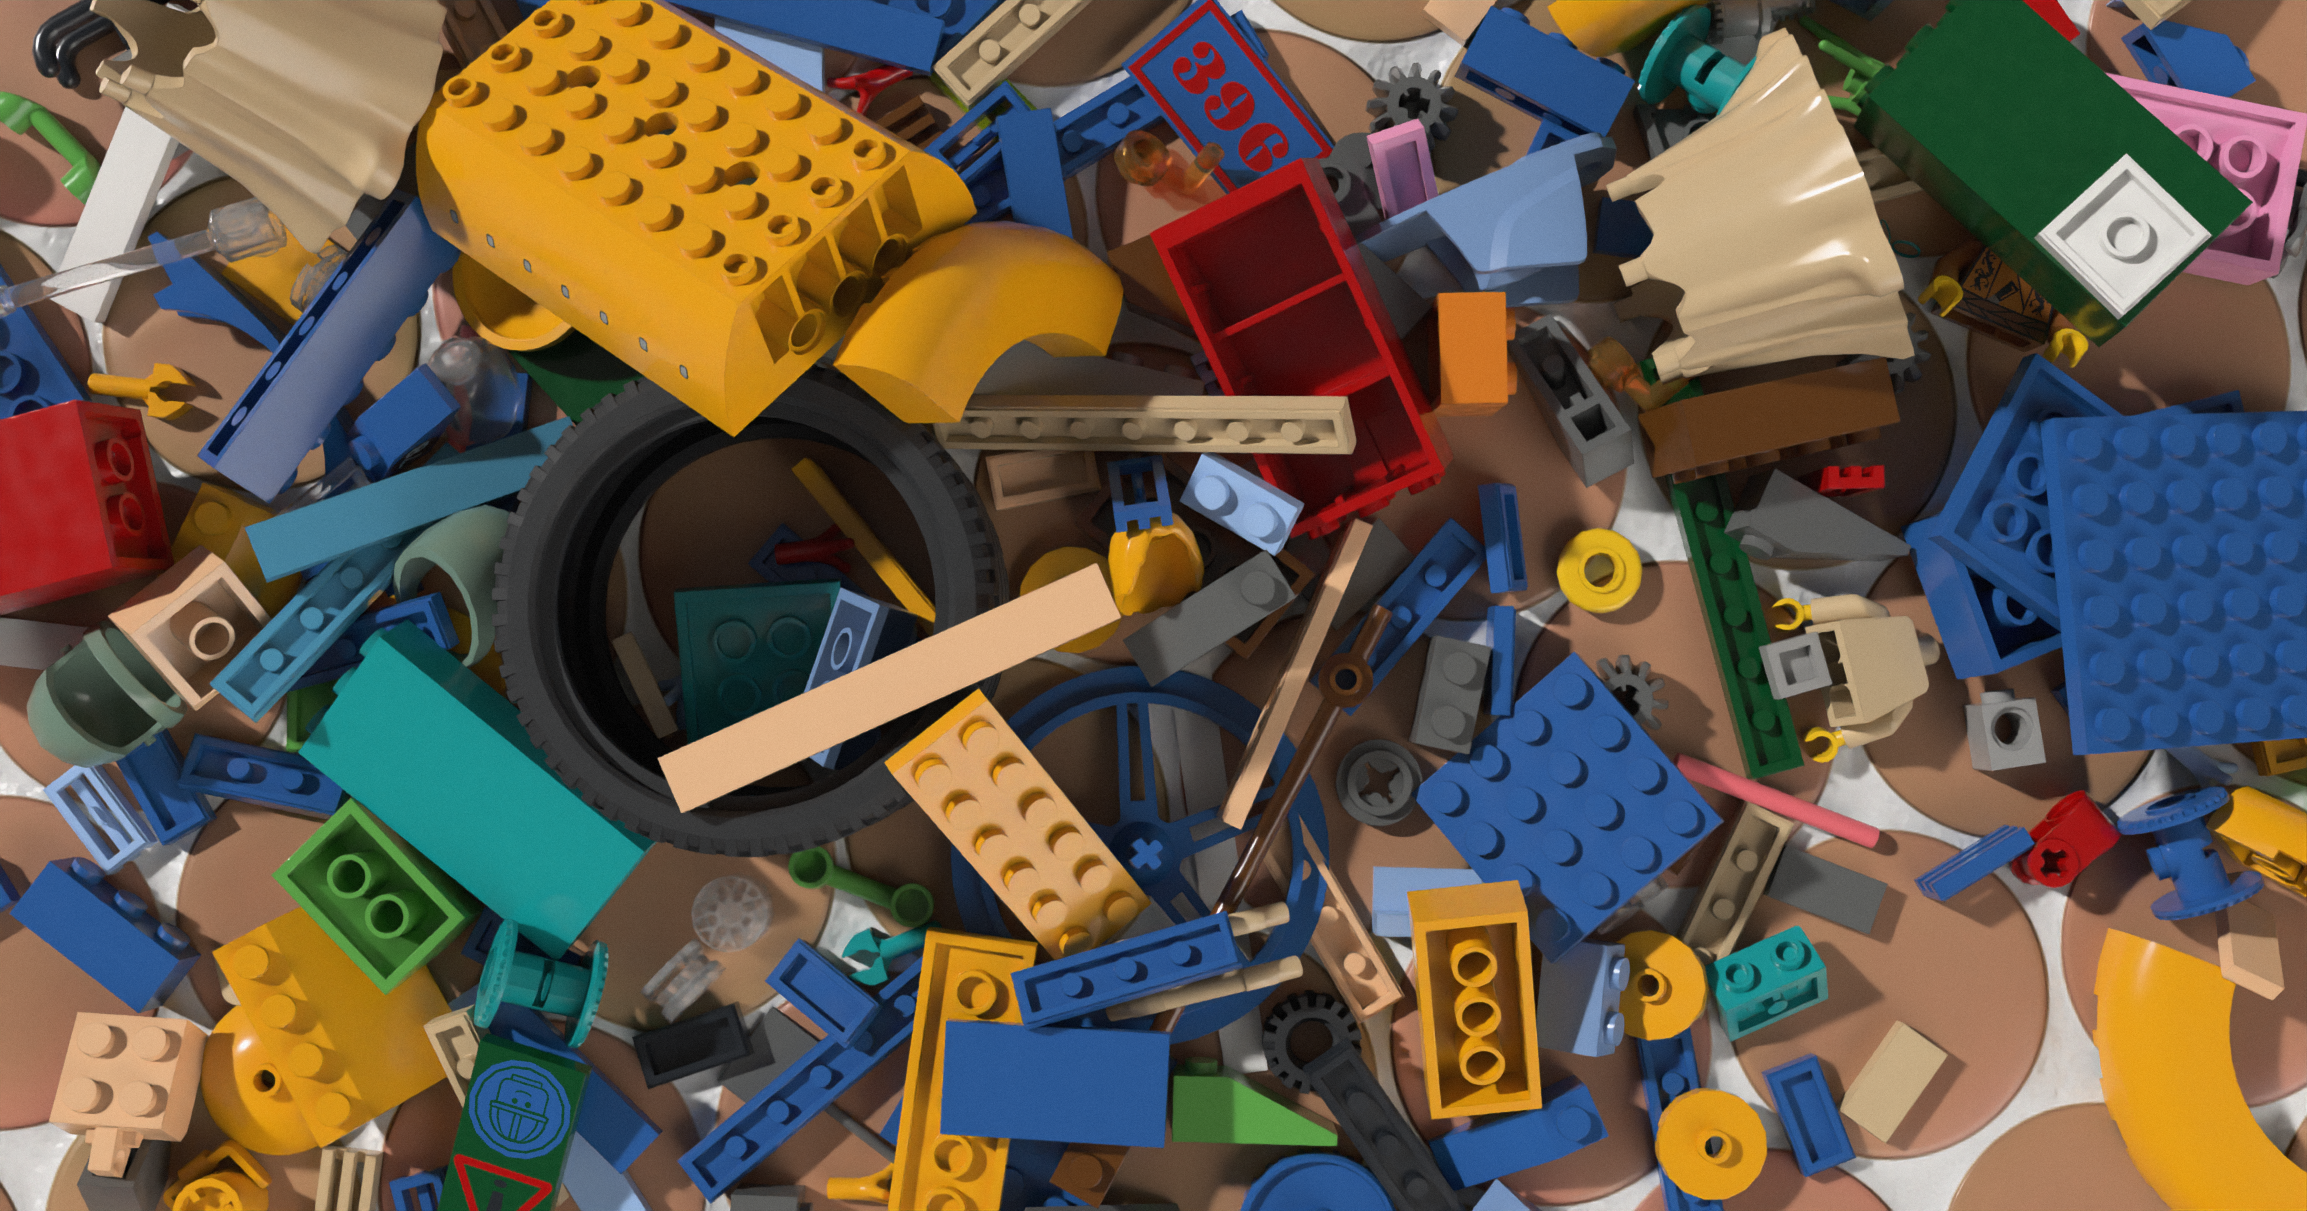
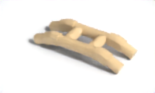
M1280 901L1231 913L1228 915L1235 937L1289 922V910L1287 905ZM1126 938V939H1122V940L1114 941V942H1110V943L1101 944V945L1098 946L1097 948L1102 947V946H1106V945H1109V944H1113V943H1116V942H1120V941H1123V940H1127V939H1130V938ZM1296 955L1265 962L1106 1007V1013L1110 1021H1118L1155 1014L1244 991H1251L1301 977L1303 974L1302 964Z

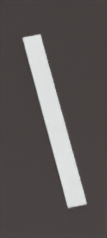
M1209 654L1201 656L1180 669L1181 671L1212 680ZM1173 707L1188 816L1221 805L1228 790L1220 730L1217 724L1206 718ZM1217 817L1190 827V831L1195 842L1232 825L1218 820ZM1235 837L1194 854L1200 898L1210 911H1212L1238 862ZM1244 898L1236 912L1245 910ZM1249 934L1235 936L1236 945L1249 961L1252 960ZM1258 1005L1242 1018L1219 1030L1224 1066H1229L1242 1074L1268 1070L1262 1046L1263 1032Z

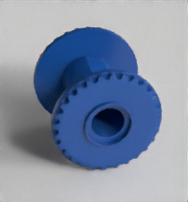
M2203 787L2169 795L2142 805L2126 813L2117 821V827L2121 834L2134 835L2152 832L2154 835L2156 847L2146 850L2151 867L2159 881L2169 878L2176 889L2161 896L2151 904V911L2159 920H2179L2209 914L2240 903L2263 889L2264 879L2261 873L2241 871L2227 874L2218 852L2215 849H2202L2213 842L2211 834L2206 828L2207 824L2203 815L2220 808L2230 800V796L2224 787Z

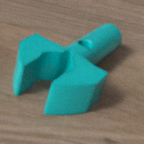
M934 920L888 939L876 936L872 927L857 932L846 945L841 958L853 955L859 950H868L871 953L879 952L880 956L875 959L871 968L856 971L849 975V978L873 986L889 980L891 976L888 968L893 959L924 948L926 931L930 926L943 927L938 921Z

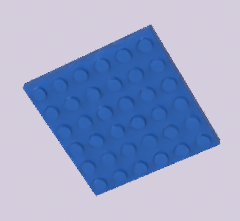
M2307 411L2069 417L2040 421L2073 755L2307 738Z

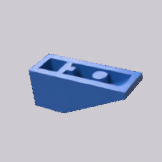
M1574 1074L1541 1089V1109L1485 1114L1427 1140L1441 1173L1451 1188L1457 1191L1557 1160L1608 1137V1132L1587 1086Z

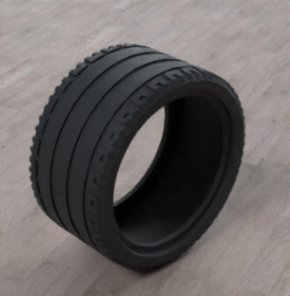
M813 364L735 437L645 376L623 385L624 392L618 395L609 393L593 408H588L580 415L583 421L576 427L569 425L561 433L562 436L554 445L551 444L544 454L548 457L541 467L534 466L529 474L531 477L525 488H521L517 496L521 503L516 513L510 512L506 522L508 527L505 537H501L499 548L504 549L502 563H495L494 574L497 575L495 588H492V600L498 601V614H492V626L495 627L496 640H494L495 651L502 653L504 665L499 666L502 678H505L508 688L506 692L510 702L517 703L522 712L517 715L519 722L527 730L536 749H543L548 755L544 760L548 766L556 771L570 789L578 788L584 794L581 799L587 804L596 808L610 820H620L626 823L624 828L659 843L667 842L673 844L675 848L709 855L722 854L728 857H767L769 855H784L820 847V845L837 841L871 826L914 801L891 774L884 762L978 688L991 702L999 685L1002 672L899 717L878 742L858 759L833 775L815 783L796 787L746 785L690 811L681 813L658 761L659 757L673 752V750L662 741H659L657 736L636 713L624 693L615 672L606 630V599L613 562L630 524L646 501L677 472L701 457L743 442L780 438L809 440L840 448L870 462L888 477L903 496L923 534L932 563L936 601L934 636L1010 602L1007 569L994 524L987 513L979 493L951 455L921 423H906L845 374L829 368L818 367L816 364Z

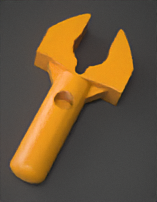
M154 363L153 374L145 379L93 373L87 382L88 390L92 394L144 400L149 406L147 416L153 418L174 420L193 408L192 404L168 401L164 395L159 394V390L167 389L171 384L196 387L195 382L181 368L170 364Z

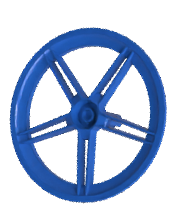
M1139 666L1104 669L1081 675L1037 696L1007 721L1008 725L1029 751L1045 737L1069 721L1095 710L1117 706L1120 820L1111 827L1088 822V824L1142 891L1153 898L1175 925L1187 922L1170 902L1181 892L1201 917L1209 916L1211 911L1179 870L1181 861L1186 857L1256 828L1262 814L1245 820L1242 829L1231 826L1195 842L1189 828L1217 818L1218 816L1216 815L1221 805L1171 823L1161 820L1158 817L1148 704L1171 706L1206 718L1235 736L1245 746L1249 742L1262 710L1224 685L1181 670L1151 687ZM1127 704H1138L1146 800L1131 801ZM1284 733L1266 771L1274 785L1259 790L1253 804L1272 797L1296 752L1295 746ZM1310 772L1287 814L1291 836L1292 864L1289 887L1284 903L1289 910V922L1276 925L1264 945L1250 961L1237 946L1243 968L1294 955L1300 959L1318 923L1325 899L1327 883L1303 844L1300 817L1326 861L1323 860L1328 870L1330 857L1324 809ZM952 844V882L957 907L966 932L1013 939L1000 914L993 889ZM1304 860H1306L1310 864L1311 873L1307 879L1302 881ZM1282 982L1251 991L1186 1005L1170 1036V1045L1197 1039L1220 1030L1242 1018L1261 1004ZM1106 1008L1054 1022L1051 1025L1149 1030L1157 1013L1110 1021Z

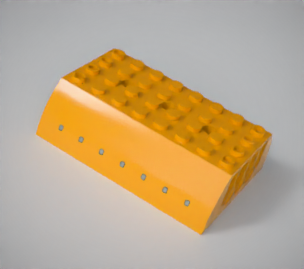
M664 0L548 1L433 93L428 108L419 120L416 177L424 214L432 231L733 437L741 432L846 334L861 305L872 303L884 287L885 283L882 277L891 268L901 267L913 255L912 249L926 239L939 233H948L962 227L977 213L973 198L965 183L944 162ZM676 129L672 134L668 136L664 134H658L659 132L664 130ZM747 178L757 179L750 186L745 184L735 185L739 181Z

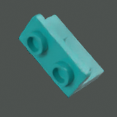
M1800 926L1791 927L1705 966L1708 986L1717 1003L1719 1023L1730 1042L1828 999L1826 966Z

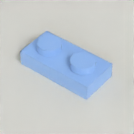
M1204 452L1201 454L1180 499V502L1247 541L1263 550L1267 549L1273 556L1282 550L1304 506L1303 502L1214 452Z

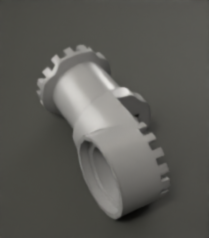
M1711 0L1706 5V8L1711 12V28H1709L1707 36L1711 40V45L1722 44L1725 38L1754 35L1756 40H1760L1763 36L1770 34L1771 20L1775 22L1778 19L1785 21L1786 15H1789V20H1794V14H1798V18H1801L1804 11L1805 16H1808L1816 10L1815 0Z

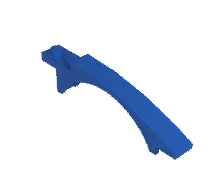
M159 232L148 236L152 247L172 282V285L153 294L161 309L177 311L178 315L183 318L208 319L230 324L248 333L266 346L272 353L275 352L286 337L285 333L226 278L180 242ZM345 406L340 408L330 422L331 429L329 435L322 443L325 457L323 500L378 482L369 470L363 469L355 462L349 451V445L344 440L355 423ZM328 562L300 571L304 580L310 581ZM421 581L418 585L417 593L425 590ZM393 582L385 589L388 598H395Z

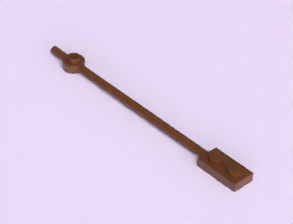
M1373 604L1349 652L1339 653L1330 657L1321 667L1318 676V686L1324 699L1210 915L1227 911L1228 915L1236 913L1343 708L1356 707L1369 696L1373 687V674L1368 661L1393 615L1386 608ZM1342 670L1353 672L1356 676V685L1350 690L1339 688L1335 681L1338 672ZM1186 1006L1157 1013L1149 1030L1166 1031L1172 1034ZM1070 1142L1049 1182L1098 1209L1131 1146Z

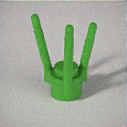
M1801 17L1799 19L1800 25L1822 40L1819 42V49L1851 68L1843 85V90L1849 92L1850 97L1842 98L1827 95L1832 108L1846 110L1859 116L1861 109L1856 104L1866 93L1864 87L1885 66V63L1867 56L1810 17Z

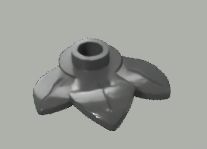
M1360 132L1344 136L1336 143L1329 158L1319 159L1326 177H1331L1337 182L1338 189L1334 195L1354 236L1381 223L1376 210L1383 208L1366 137L1373 133Z
M2307 182L2304 188L2295 185L2287 228L2289 231L2284 243L2279 274L2283 270L2288 256L2296 258L2299 255L2307 232ZM2279 274L2269 278L2275 279L2277 276H2279Z

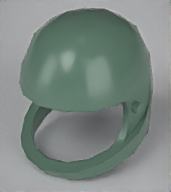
M488 505L455 512L428 528L402 552L394 567L393 588L396 603L417 598V588L420 581L436 564L451 576L461 591L470 613L472 642L470 651L467 654H459L449 649L446 651L467 668L478 664L487 655L496 635L495 627L492 626V614H498V601L492 600V588H495L497 575L494 574L496 562L502 563L504 549L499 548L501 537H505L508 527L506 522L510 512Z
M99 621L88 627L83 632L84 639L74 648L70 644L63 647L60 651L64 656L47 667L36 680L26 705L29 725L40 746L61 761L83 768L121 760L143 742L149 747L157 740L153 735L166 728H173L181 721L188 710L186 702L173 691L120 629L110 621Z

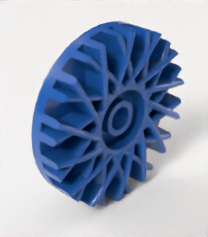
M1312 1148L1311 1152L1299 1149L1296 1155L1287 1158L1280 1156L1278 1162L1274 1165L1272 1163L1267 1164L1265 1171L1257 1179L1254 1178L1250 1189H1246L1244 1192V1200L1241 1209L1238 1210L1396 1211L1390 1195L1368 1166L1365 1165L1364 1167L1356 1162L1352 1156L1347 1155L1345 1157L1337 1150L1329 1153L1321 1152L1319 1148Z

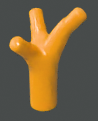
M890 1163L883 1170L865 1177H829L827 1183L828 1199L867 1200L888 1205L890 1190L887 1187V1183L892 1178L894 1164Z

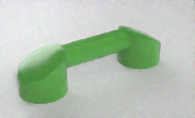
M0 91V121L19 135H23L33 125L73 166L60 180L78 200L86 205L101 168L98 160L85 149L45 106L20 95Z
M822 847L793 853L789 860V874L792 880L799 886L815 890L828 885L889 908L894 919L905 927H920L927 923L933 915L935 907L933 896L922 885L910 883L898 889L835 865L831 855Z

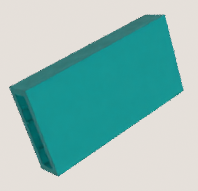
M407 619L390 631H386L383 627L379 628L361 647L359 653L365 658L359 667L354 666L350 668L333 687L332 692L338 696L331 706L327 704L321 708L307 724L305 730L311 735L298 753L504 920H516L518 922V931L552 959L558 961L582 936L656 844V841L624 828L626 823L620 820H610L596 808L582 800L581 797L584 793L578 788L570 789L556 771L552 770L544 761L548 757L543 749H536L527 730L517 718V715L522 712L444 648L439 646Z

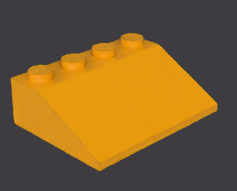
M301 906L255 928L212 952L320 1148L331 1144L447 1078L446 1072L423 1026L433 1018L450 1013L452 1010L427 965H424L392 992L385 995Z

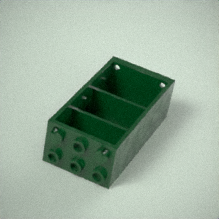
M1950 0L1944 8L1947 12L1937 22L1936 28L1930 23L1923 26L1905 46L1904 49L1907 52L1897 62V67L1894 69L1887 63L1864 87L1866 93L1856 104L1861 109V112L1853 127L2097 347H2101L2127 327L2253 202L2024 1ZM2127 153L2212 236L2126 314L2117 319L2035 237Z

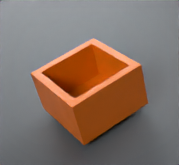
M1506 292L1438 293L1431 303L1432 308L1426 314L1428 400L1436 417L1493 416L1508 403V395H1515L1516 364L1515 362H1507V340H1514L1515 309L1514 307H1506Z

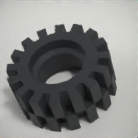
M1304 990L1305 993L1299 995L1292 993L1286 996L1287 1000L1280 1004L1278 1002L1272 1008L1271 1016L1265 1020L1264 1035H1262L1264 1055L1274 1076L1281 1079L1286 1087L1290 1089L1292 1087L1297 1088L1300 1093L1309 1094L1310 1091H1316V1089L1302 1069L1310 1062L1300 1060L1291 1050V1036L1299 1025L1308 1021L1320 1022L1331 1031L1333 1038L1332 1047L1348 1037L1360 1056L1362 1053L1360 1046L1361 1032L1348 1008L1341 1001L1334 999L1332 995L1325 992L1323 994L1315 993L1314 990Z

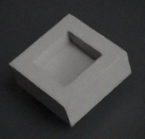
M1809 632L1759 647L1773 699H1783L1832 685L1818 632Z

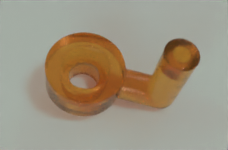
M1141 130L1129 132L1114 152V160L1120 174L1130 183L1148 187L1157 184L1160 180L1185 195L1195 193L1225 156L1224 150L1220 145L1215 142H1208L1189 167L1184 170L1171 162L1168 149L1157 137Z
M1609 336L1604 337L1590 348L1587 353L1590 361L1587 367L1604 390L1612 388L1617 392L1625 391L1646 411L1659 408L1698 377L1681 378L1662 385L1659 379L1651 386L1640 375L1639 369L1628 351Z

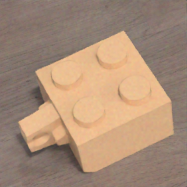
M199 545L108 615L112 622L173 691L195 711L219 693L209 683L272 620L228 565L202 545Z
M77 1012L49 1122L70 1134L86 1135L85 1143L92 1145L88 1171L96 1174V1176L122 1178L131 1149L139 1148L142 1139L181 1142L187 1134L202 1071L204 1048L209 1035L188 1019Z

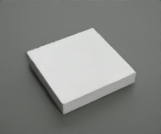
M2126 153L2047 225L2035 239L2117 319H2120L2212 235Z

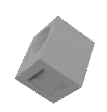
M2014 688L1982 692L1980 693L1981 703L1963 705L1973 769L1994 771L2046 763L2036 698L2015 697ZM2002 714L2011 723V733L2004 742H2001L1995 734V723Z

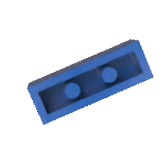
M1491 5L1454 77L1540 122L1543 119H1547L1580 136L1599 132L1603 137H1606L1635 80L1625 76L1624 68L1618 63L1603 57H1598L1595 60L1581 53L1566 36L1555 32L1547 35L1530 26V20L1519 11L1507 7L1499 10Z
M83 857L49 861L9 914L137 1013L163 1006L202 955L189 945V936L180 928L166 922L161 924L146 912L148 909L147 904L137 895L126 890H117L104 880L105 872L94 862Z

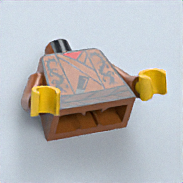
M1979 239L1965 240L1940 257L1934 264L1928 287L1918 296V302L1922 305L1930 298L1937 301L1933 306L1931 314L2025 353L2040 347L2048 340L2049 346L2044 351L2043 357L2051 363L2056 360L2060 353H2063L2069 359V366L2074 368L2088 349V341L2085 336L2075 330V326Z

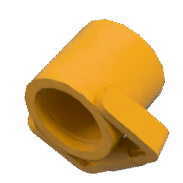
M227 1139L212 1151L203 1150L179 1169L178 1178L167 1188L163 1199L172 1211H267L269 1197L266 1187L272 1183V1178L245 1147L233 1139ZM227 1155L239 1165L224 1167L209 1174L219 1166V1161Z

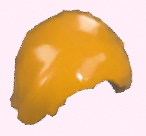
M1172 513L1173 525L1162 526L1160 516L1149 518L1151 528L1140 530L1138 520L1127 521L1128 531L1115 532L1111 537L1108 568L1114 601L1119 613L1131 616L1133 612L1141 614L1155 612L1160 607H1170L1180 603L1187 593L1193 590L1196 592L1201 590L1204 564L1200 549L1192 530L1177 514Z

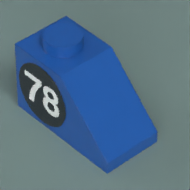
M427 363L416 368L362 413L344 440L349 445V451L355 462L363 469L369 470L378 481H381L429 453L462 406Z

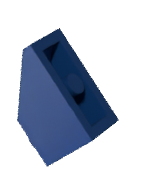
M2165 20L2152 30L2142 23L2121 38L2149 82L2229 98L2256 81L2249 70L2250 64L2247 56L2239 47L2233 45L2226 34Z

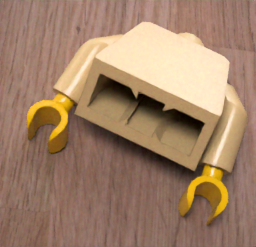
M1858 594L1811 599V604L1801 605L1794 599L1784 598L1771 607L1788 606L1795 613L1793 624L1773 626L1775 630L1789 632L1797 628L1802 621L1813 620L1814 625L1805 627L1806 633L1818 632L1832 685L1821 687V692L1830 727L1840 726L1841 730L1830 733L1824 728L1814 727L1803 734L1802 740L1804 742L1814 740L1820 736L1827 738V748L1821 753L1809 756L1814 761L1821 763L1832 760L1841 746L1847 745L1849 749L1894 734L1912 710L1913 699L1926 693L1928 690L1929 681L1925 666L1934 664L1939 659V646L1932 635L1929 633L1916 635L1913 621L1908 616L1891 617L1887 607Z

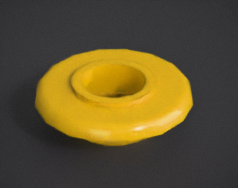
M1595 528L1582 531L1567 542L1559 555L1557 576L1561 590L1571 603L1584 611L1602 614L1618 610L1632 600L1640 587L1643 568L1639 553L1629 539L1614 530ZM1603 555L1612 563L1614 570L1613 578L1605 586L1595 587L1585 577V563L1591 556Z

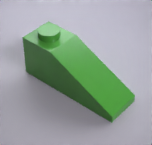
M1202 1056L1185 1058V1065L1176 1064L1173 1069L1172 1142L1337 1146V1132L1332 1121L1229 1066L1217 1065V1059Z

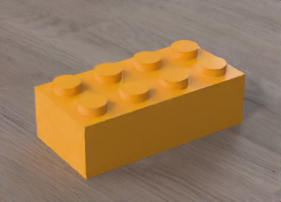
M1512 880L1407 891L1424 1082L1431 1119L1541 1109L1542 1098L1528 910L1519 881Z

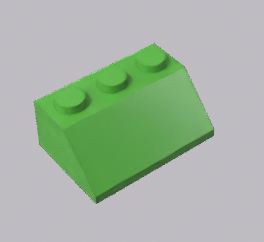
M350 798L271 875L385 995L392 992L445 950L484 910L455 879L355 798Z

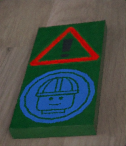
M487 1033L479 1043L437 1211H555L593 1066Z

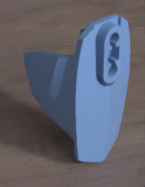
M1599 132L1573 138L1526 155L1508 167L1423 202L1363 231L1355 237L1358 244L1363 243L1383 262L1427 246L1455 278L1464 292H1506V307L1572 303L1579 296L1578 264L1584 262L1587 257L1586 219L1581 187L1597 181L1613 169L1617 147L1612 137H1603Z

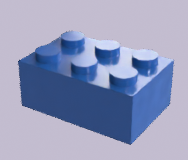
M1941 512L1901 526L1906 543L1911 545L1909 552L1957 680L1996 674L2062 647L2060 631L1928 539Z

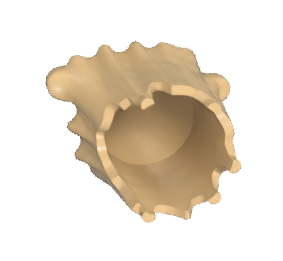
M92 0L90 11L111 20L126 39L132 53V59L127 61L103 59L96 70V75L103 79L99 92L121 102L124 106L241 183L279 218L305 250L317 254L331 233L348 223L357 201L364 193L378 200H383L396 186L404 166L407 139L415 124L427 110L435 88L436 75L443 51V46L439 43V33L447 13V8L438 4V0H191L197 3L198 7L187 12L175 10L148 0Z
M1782 28L1765 35L1759 41L1756 61L1752 69L1720 114L1680 142L1628 174L1627 177L1606 185L1612 202L1631 194L1651 190L1635 200L1639 213L1654 235L1652 242L1640 257L1618 265L1626 287L1640 281L1642 282L1631 288L1633 296L1617 301L1613 305L1620 323L1641 315L1644 317L1661 318L1673 325V330L1668 339L1652 352L1662 385L1681 378L1808 356L1869 354L1906 359L1915 355L1908 333V320L1898 294L1899 290L1904 289L1902 274L1894 252L1879 222L1867 180L1845 130L1834 114L1825 89L1819 87L1807 55L1802 56L1793 34L1789 35L1786 28Z

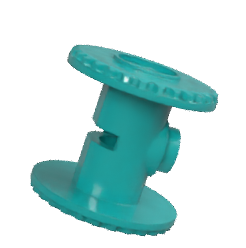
M1690 5L1670 21L1650 50L1640 73L1638 94L1648 104H1656L1665 99L1678 86L1686 91V97L1694 110L1706 114L1718 110V115L1752 69L1756 56L1745 65L1731 56H1726L1719 49L1705 42L1711 23L1710 10L1703 5Z
M505 919L494 937L483 968L475 1003V1025L484 1029L488 1028L500 1002L510 1003L567 1016L564 1033L565 1045L569 1048L580 1047L591 1029L601 1001L608 968L609 952L607 944L603 941L595 940L586 952L581 966L515 951L518 922L513 919Z

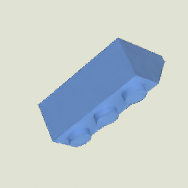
M840 587L804 693L915 644L917 637V627L915 624L918 615L899 606ZM880 726L809 758L823 767L841 770L878 742L881 738Z

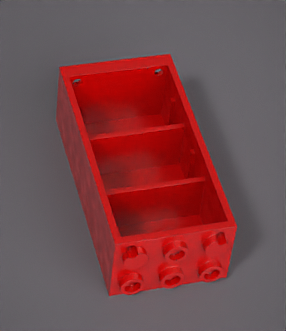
M1299 158L1149 233L1225 396L1348 397L1357 441L1352 454L1252 453L1267 483L1304 503L1290 532L1291 538L1307 532L1310 540H1313L1339 528V523L1346 520V514L1357 510L1360 518H1363L1389 506L1390 500L1397 496L1395 492L1407 487L1410 495H1415L1441 482L1440 478L1446 475L1445 469L1454 457L1453 452L1318 158Z
M75 399L0 419V615L162 574L174 565L140 409Z

